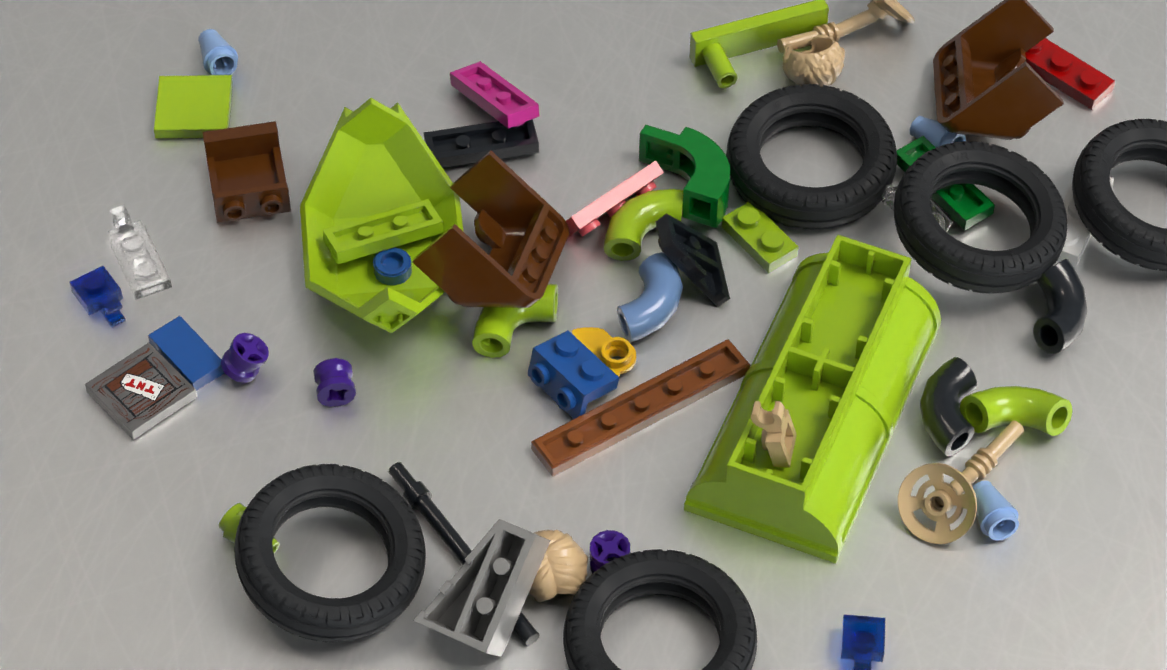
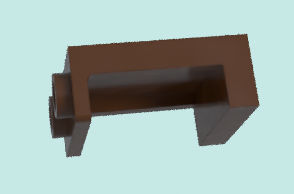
M276 121L202 132L217 223L291 212L289 190L286 183Z

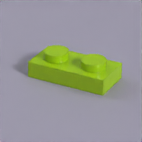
M749 202L723 217L721 227L768 274L798 256L799 246L765 213L755 208Z

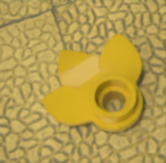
M595 327L572 330V334L618 377L629 372L636 363V350L628 340L622 337H611L604 329ZM615 356H619V357H621L622 359L615 360V359H611V358H612V357H615Z

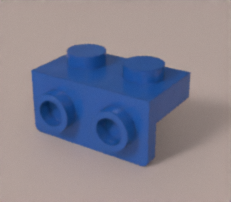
M569 330L533 347L528 376L536 386L540 387L557 403L560 409L566 411L573 419L585 414L588 403L617 389L619 377Z

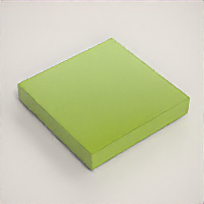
M232 75L159 76L154 123L155 138H203L202 132L229 128L233 87Z

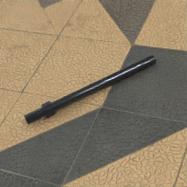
M401 462L393 464L388 472L404 491L403 498L413 510L421 512L461 564L464 565L466 562L465 558L472 551L433 503L431 500L432 494L421 481L416 482ZM520 612L514 630L526 645H531L537 641L540 635L523 613Z

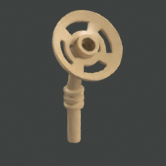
M871 0L867 5L868 10L838 24L830 22L821 26H815L809 32L778 39L777 47L780 53H783L787 44L793 45V50L812 46V39L817 35H828L838 42L841 37L874 23L879 18L883 20L886 15L911 24L915 22V19L897 0Z
M1013 420L986 448H980L971 457V460L969 459L965 463L966 469L962 472L941 463L925 464L911 471L903 480L898 493L899 513L908 530L919 539L933 544L951 543L965 535L973 525L977 513V499L972 484L977 479L983 480L986 474H989L992 468L997 466V459L1024 432L1023 426ZM944 474L952 477L954 480L950 484L944 482ZM924 475H928L930 480L920 486L916 496H911L916 482ZM933 485L935 491L924 498L926 490ZM957 506L955 513L948 518L946 512ZM963 508L967 509L963 522L957 528L951 530L950 524L954 523L961 516ZM922 509L929 519L936 521L935 531L922 525L913 511Z

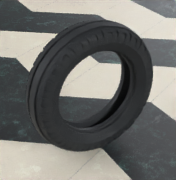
M817 84L792 85L783 87L782 90L779 88L753 101L736 120L728 138L726 157L730 165V178L742 199L765 213L772 221L782 222L783 225L794 228L803 227V229L834 228L865 216L887 194L892 185L897 167L895 140L882 115L865 100L848 91H840L839 88L826 85L820 87ZM797 126H819L834 130L850 139L859 149L863 158V164L856 174L839 184L826 187H805L789 183L773 174L764 164L760 150L771 136L782 130Z
M1134 119L1119 122L1098 133L1082 150L1073 173L1072 191L1074 204L1085 227L1088 228L1087 230L1099 243H1103L1102 246L1116 256L1119 255L1121 259L1134 265L1139 264L1143 268L1167 271V229L1146 223L1130 213L1119 202L1110 184V170L1126 161L1147 160L1167 166V121Z
M966 141L945 144L920 156L904 173L897 187L894 199L896 230L910 256L929 274L932 273L935 278L942 282L951 283L952 286L959 289L988 294L991 292L993 294L1006 293L1027 287L1036 282L1043 272L1056 263L1066 241L1067 214L1063 199L1056 186L1046 174H1043L1044 172L1031 161L1028 162L1027 158L1014 151L1009 152L1007 148L973 141L970 143ZM954 184H976L991 188L1008 197L1022 210L1029 223L1030 238L1016 248L1003 251L983 250L969 246L952 237L939 225L932 213L930 198L941 188Z
M338 464L300 467L280 475L264 486L248 504L241 517L236 532L234 548L235 564L240 582L254 606L269 621L281 629L305 639L322 642H342L360 639L376 633L391 624L406 610L414 599L423 578L426 559L425 542L421 526L412 508L400 493L387 482L382 481V479L369 472H363L361 469L350 466H339ZM317 507L343 509L362 517L375 528L384 542L388 566L380 580L360 594L346 598L316 596L295 586L280 570L274 557L272 545L276 532L289 518L304 510Z
M663 549L643 550V552L637 551L620 556V558L606 563L591 574L581 585L572 599L566 614L563 645L569 670H621L611 661L604 650L601 641L602 629L609 616L619 606L633 598L649 594H668L687 599L699 606L711 618L717 629L720 643L714 657L702 670H752L757 650L756 622L744 593L734 580L719 567L703 558L692 554L688 555L681 551H663Z

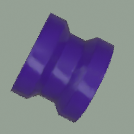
M238 334L232 340L230 349L222 356L221 367L231 379L242 383L251 382L256 378L260 367L268 359V347L264 341L253 334Z
M332 358L324 360L315 366L313 373L314 380L318 385L316 389L317 399L322 405L328 407L343 406L355 398V384L351 380L353 377L352 365L348 361Z
M606 530L595 535L590 542V570L592 574L610 562L606 561L608 558H620V556L629 554L630 542L628 538L615 530Z

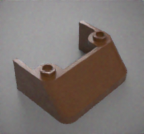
M1003 0L946 42L935 54L933 68L937 121L948 132L1003 140L1020 139L1029 132L1032 126L1064 104L1063 99L1026 62L1025 52L1054 32V28L1027 0Z
M489 151L458 178L450 188L477 212L474 219L475 234L482 243L492 248L490 254L488 255L457 225L453 224L417 255L412 263L446 292L450 300L455 304L464 307L529 308L544 295L569 236V227L565 219L495 153Z

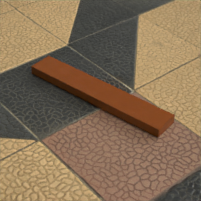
M727 339L531 441V450L551 476L554 477L745 376L751 365L732 342Z

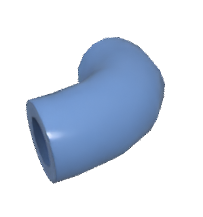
M663 252L649 256L639 267V275L645 287L643 293L637 299L617 307L622 331L630 343L661 329L678 309L683 289L679 269Z

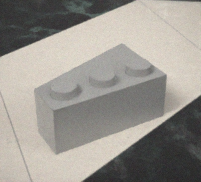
M499 519L465 558V564L450 581L447 580L439 589L440 593L425 611L421 610L413 621L484 653L502 657L551 540Z

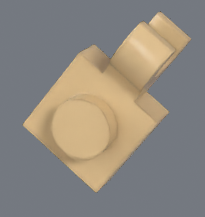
M755 401L751 420L756 426L763 428L761 437L763 449L768 450L774 467H790L797 434L788 409H785L780 401H775L772 412L766 411L761 407L760 401Z

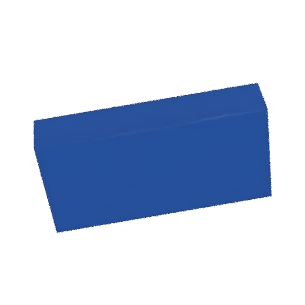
M181 316L148 335L149 343L196 391L225 374L221 367V358Z

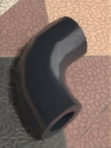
M1068 259L1062 260L1043 272L1042 276L1036 281L1047 299L1048 312L1034 324L1033 335L1037 345L1048 354H1056L1066 349L1083 331L1087 315L1084 287Z
M958 357L951 358L945 362L927 380L920 400L924 429L937 448L946 456H953L961 451L969 443L975 432L974 427L961 414L959 406L962 399L976 389L977 380L970 366Z

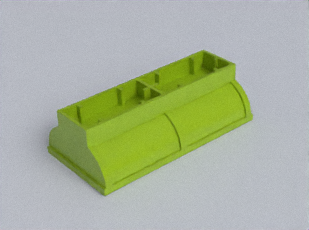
M837 234L829 253L809 256L798 265L787 293L751 367L743 378L736 398L696 480L691 485L684 503V511L836 564L941 325L942 318L936 301L922 285L909 277L912 258ZM755 401H760L761 407L766 411L772 412L775 401H780L785 409H788L797 434L790 467H774L768 450L763 449L761 440L763 428L756 426L751 420Z

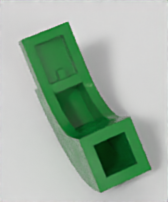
M645 125L640 132L639 162L650 165L657 161L662 169L684 177L688 183L683 188L682 218L717 228L726 214L729 200L730 165L723 150L712 139L689 127H685L681 134L678 135Z

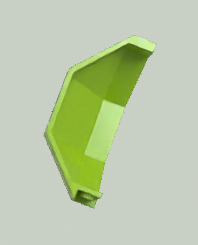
M370 98L355 111L344 107L300 204L305 287L390 333L399 329L445 293L412 263L414 258L453 224L463 231L460 197L450 188L453 182L399 103L388 108ZM426 199H429L443 221V233L394 247L406 251L411 258L412 264L411 276L407 281L399 285H386L376 279L373 260L377 253L337 264L323 238V230Z

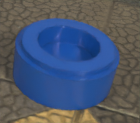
M391 248L377 253L374 257V275L379 282L386 285H399L407 281L411 276V258L406 251L400 248Z

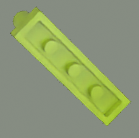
M814 0L691 32L689 58L694 67L707 64L720 88L731 87L736 83L738 76L728 58L777 46L778 39L809 32L815 26L827 24L829 7L825 0Z

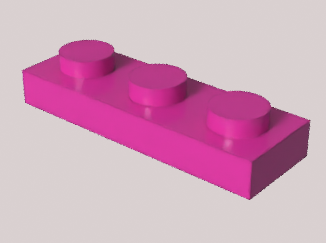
M481 61L450 72L451 86L507 128L519 127L526 121L539 117V105L537 102Z

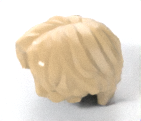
M828 35L815 36L812 39L810 50L796 52L793 51V45L787 44L785 46L783 70L785 75L797 85L817 84L820 87H823V85L830 86L842 72L845 50Z
M559 530L534 532L551 541L529 594L534 596L537 602L550 600L557 593L575 596L578 589L586 581L588 556L568 533L564 534Z

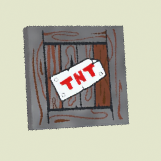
M150 343L142 346L85 384L87 393L133 440L197 398L196 389Z

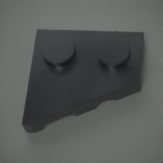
M667 213L655 221L659 236L658 244L662 252L715 305L720 306L728 301L730 296L717 242Z

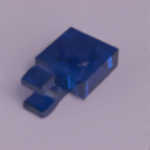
M104 266L69 282L72 293L89 316L100 311L112 328L126 321L120 312V309L123 308L120 302L123 299L121 288Z
M843 615L841 659H852L853 670H871V661L883 662L886 618Z

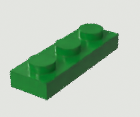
M921 136L897 150V165L906 172L920 156L936 147L924 136ZM974 184L949 185L941 188L931 196L964 231L994 213L995 204Z

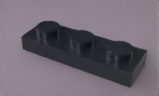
M533 119L526 121L519 127L507 128L499 121L424 132V141L442 168L478 162L489 151L495 153L500 159L539 153V141Z

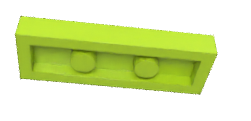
M429 199L325 229L323 230V238L337 264H341L443 233V221Z

